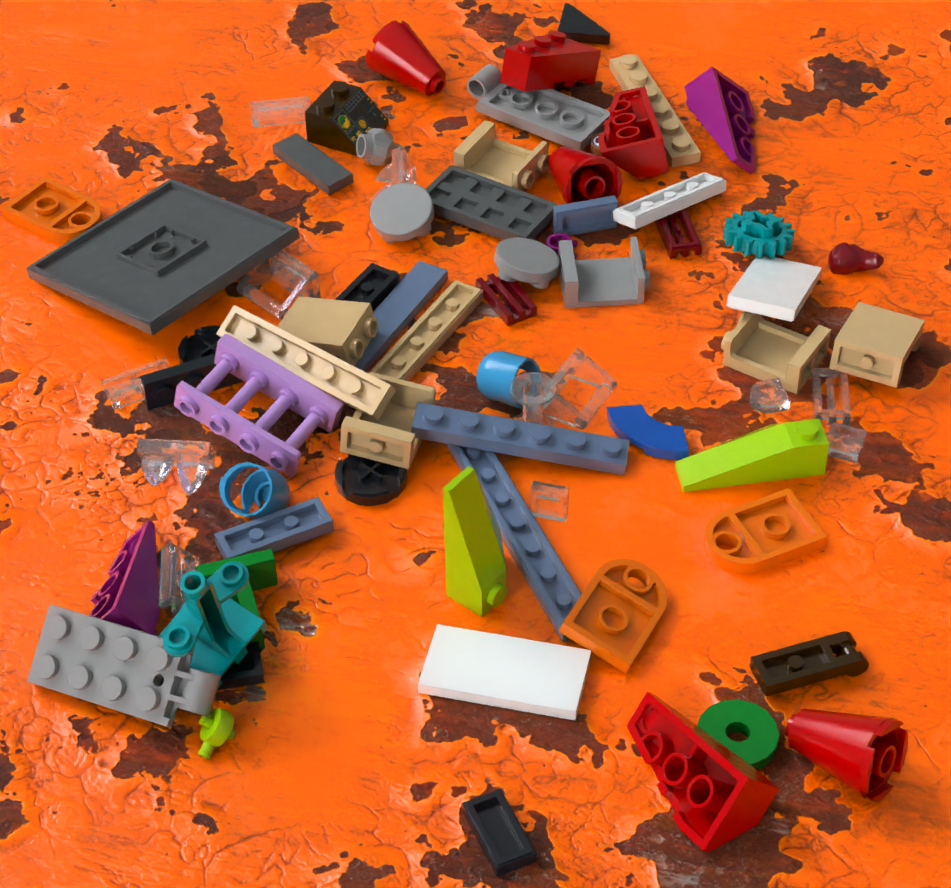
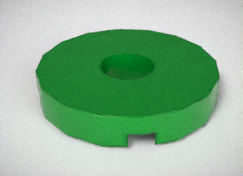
M739 699L725 700L708 707L700 716L698 727L754 768L757 767V770L766 767L775 757L779 741L777 723L767 710L757 704ZM732 732H739L744 734L747 740L737 742L729 739L727 735Z

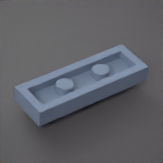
M319 497L215 533L214 536L216 545L223 558L228 559L267 549H272L274 553L332 532L334 527L332 518Z

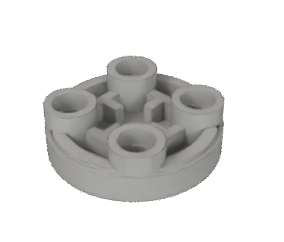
M398 183L382 190L371 204L370 219L374 229L382 237L383 241L387 243L406 241L417 236L423 237L431 230L434 205L429 193L417 184Z
M513 237L504 239L498 243L494 254V262L499 268L498 276L500 279L508 282L519 280L530 283L532 286L540 289L549 286L550 280L556 277L560 265L559 256L553 249L539 241L528 238Z

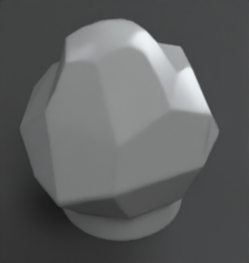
M371 128L367 134H360L356 142L357 156L365 159L370 165H386L398 159L402 151L401 145L394 142L392 134L385 129Z

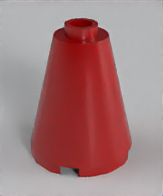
M396 20L391 21L375 35L372 41L376 45L372 52L368 49L366 53V63L372 71L428 96L438 94L443 90L446 85V72L408 23L403 20L402 23Z
M566 146L557 148L550 155L548 167L566 204L615 195L616 199L619 198L623 185L622 175L619 168L610 159Z
M801 709L797 714H793L789 718L785 729V734L788 737V743L791 748L863 798L873 802L882 800L893 788L894 785L887 783L892 771L900 774L908 746V732L900 728L904 723L894 718Z

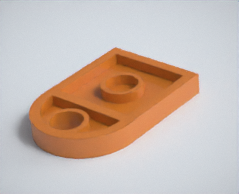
M47 177L42 178L1 208L4 219L57 243H67L103 221L101 208L97 201Z
M787 488L717 514L706 527L704 545L708 557L717 566L733 573L751 574L827 547L828 536L792 491ZM730 544L735 548L724 550L719 548L718 545Z
M630 559L611 560L597 570L558 632L582 647L591 650L592 653L622 672L627 673L666 609V588L660 577L648 566ZM634 577L639 579L645 588L634 587L630 584L628 578Z

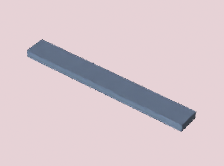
M445 443L461 471L468 466L475 470L500 527L502 541L561 641L571 640L558 631L582 594L497 455L491 451Z

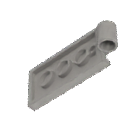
M493 64L485 65L467 81L466 85L469 93L473 97L480 99L476 105L477 112L543 137L546 140L581 151L591 143V138L594 135L604 131V121L610 117L608 110L553 89L522 91L500 82L501 71Z
M50 604L27 682L166 727H172L178 708L210 716L221 676L190 667L195 647L186 656L173 657L165 651L163 637ZM163 677L164 683L161 685V679Z

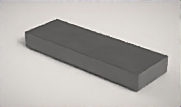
M297 133L272 145L274 155L328 195L353 183V173Z

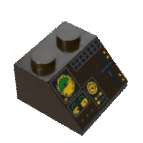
M334 80L305 111L308 142L357 156L356 142L360 134H367L371 128L385 129L389 125L388 118L361 87L350 85L343 81Z

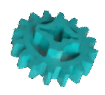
M743 211L742 216L734 213L732 218L726 219L723 239L726 240V246H733L734 252L740 251L744 253V256L754 254L758 259H761L762 255H767L772 259L775 257V253L784 256L785 251H791L795 230L791 229V223H783L784 218L773 216V213L764 215L760 211Z

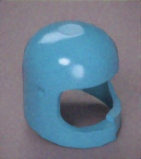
M493 351L481 360L477 369L476 383L484 397L525 410L530 408L534 402L536 403L542 384L541 371L534 359L505 351ZM519 369H523L529 374L531 382L526 396H523L517 402L513 393L514 382Z
M245 462L236 464L227 471L224 477L221 476L219 484L220 497L225 506L235 514L257 519L285 509L289 504V485L286 479L275 470ZM246 468H259V470L249 475L243 483L241 490L243 509H240L232 502L230 497L232 481ZM254 502L258 507L262 506V508L254 513L249 512Z

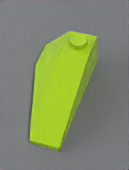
M819 418L770 424L675 462V469L683 492L825 475L829 441Z
M468 466L443 487L446 594L451 599L483 617L493 607L499 606L507 595L506 564L500 527L475 470Z

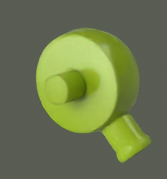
M215 708L211 711L210 716L203 715L200 718L199 724L202 725L200 738L203 744L198 751V755L210 759L215 747L221 746L227 739L231 740L234 737L235 731L232 730L234 717L227 710Z

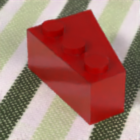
M550 31L549 34L535 36L534 39L520 41L518 44L506 48L500 82L522 91L552 89L556 82H565L564 85L570 87L574 86L575 80L584 81L586 84H595L601 50L568 39L565 33Z

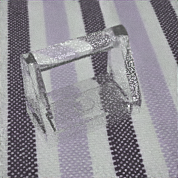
M283 250L249 271L237 286L239 293L280 320L284 318L298 296L321 298L319 274ZM272 279L292 293L281 305L257 288Z
M577 347L560 365L529 406L540 415L582 430L586 428L616 388L617 381ZM571 378L598 387L581 411L559 394Z

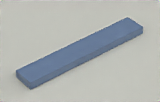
M422 261L417 262L373 312L374 317L378 321V331L366 347L362 358L357 361L355 367L368 372L448 280V270Z

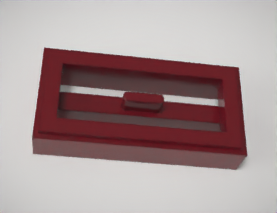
M686 208L666 216L677 244L673 240L665 218L663 217L655 221L670 259L676 258V254L681 252L682 257L689 256V251H693L695 255H701L702 245ZM674 216L679 217L689 242H685L680 226Z
M493 273L487 275V281H484L482 277L476 279V288L483 290L484 299L507 326L537 315V306L515 281H504ZM492 288H494L499 293V295L502 297V301L494 293ZM507 307H510L516 314L513 315Z

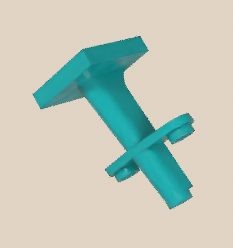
M236 561L227 562L208 579L198 571L187 572L181 578L180 587L183 591L185 603L159 635L163 637L164 649L169 655L183 657L188 655L195 647L190 667L222 676L233 662L239 664L248 653L245 647L258 632L263 634L268 629L264 620L231 599L232 596L244 589L249 582V572L244 564ZM220 680V682H219L218 688H219V687L221 686V684H222V681H221V680Z

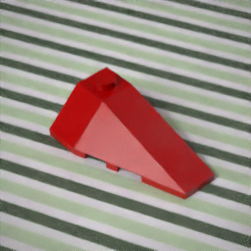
M645 86L615 93L609 108L610 117L604 121V132L599 134L598 137L602 156L610 159L617 167L638 179L643 177L654 178L661 173L669 172L663 137Z
M647 691L627 724V728L645 763L651 765L659 780L657 787L661 795L668 798L675 812L672 817L677 827L705 852L709 853L757 826L780 790L752 765L653 693Z

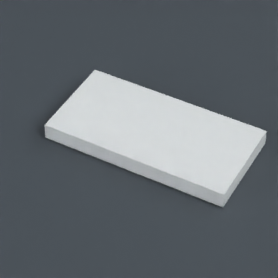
M762 255L761 259L755 257L728 294L726 306L792 322L819 281L822 267L776 257L771 259L767 255Z
M437 624L418 681V693L576 721L591 661V650Z

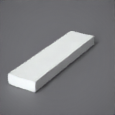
M702 172L613 210V221L633 229H638L726 191V180Z

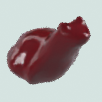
M846 242L836 245L828 256V267L834 274L846 275L852 272L873 270L879 268L884 263V258L880 254L864 250L855 244L849 245Z

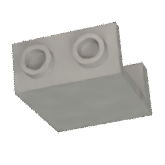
M637 236L630 237L629 257L575 260L572 240L559 241V275L564 308L644 304V291L650 290L649 270H643L646 269L645 249L639 250Z

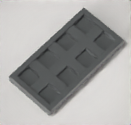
M450 165L425 189L432 199L434 214L502 240L513 237L533 240L553 220V206L558 205Z

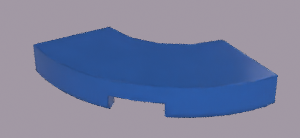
M643 405L607 407V419L615 434L620 439L630 440V443L644 449V454L667 460H681L689 456L683 426L667 425L656 421L646 413Z

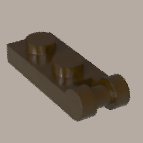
M843 631L752 656L749 667L767 697L845 674L851 677L861 675L868 669L869 662L862 652H857L855 649L857 644L852 634L848 631Z

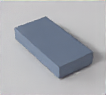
M615 195L553 206V233L572 236L616 228L617 222L613 221V210L618 208V201Z

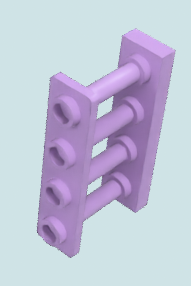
M227 333L217 342L214 359L216 366L198 386L194 388L188 383L181 381L176 387L174 406L184 415L196 419L209 427L215 434L224 436L237 444L243 451L252 453L268 463L274 470L283 472L289 477H293L298 471L301 459V452L298 451L299 447L317 427L332 433L339 424L344 406L343 402ZM230 373L246 383L224 406L208 395ZM257 391H261L276 401L254 424L238 413ZM287 409H291L306 419L284 442L270 434L268 430Z

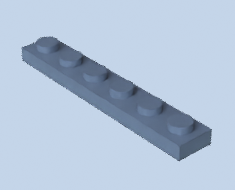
M420 402L417 403L411 433H415V438L619 475L625 474L630 440Z

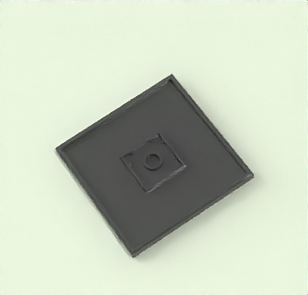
M170 179L34 262L26 270L29 278L153 336L299 239L300 236L298 228Z

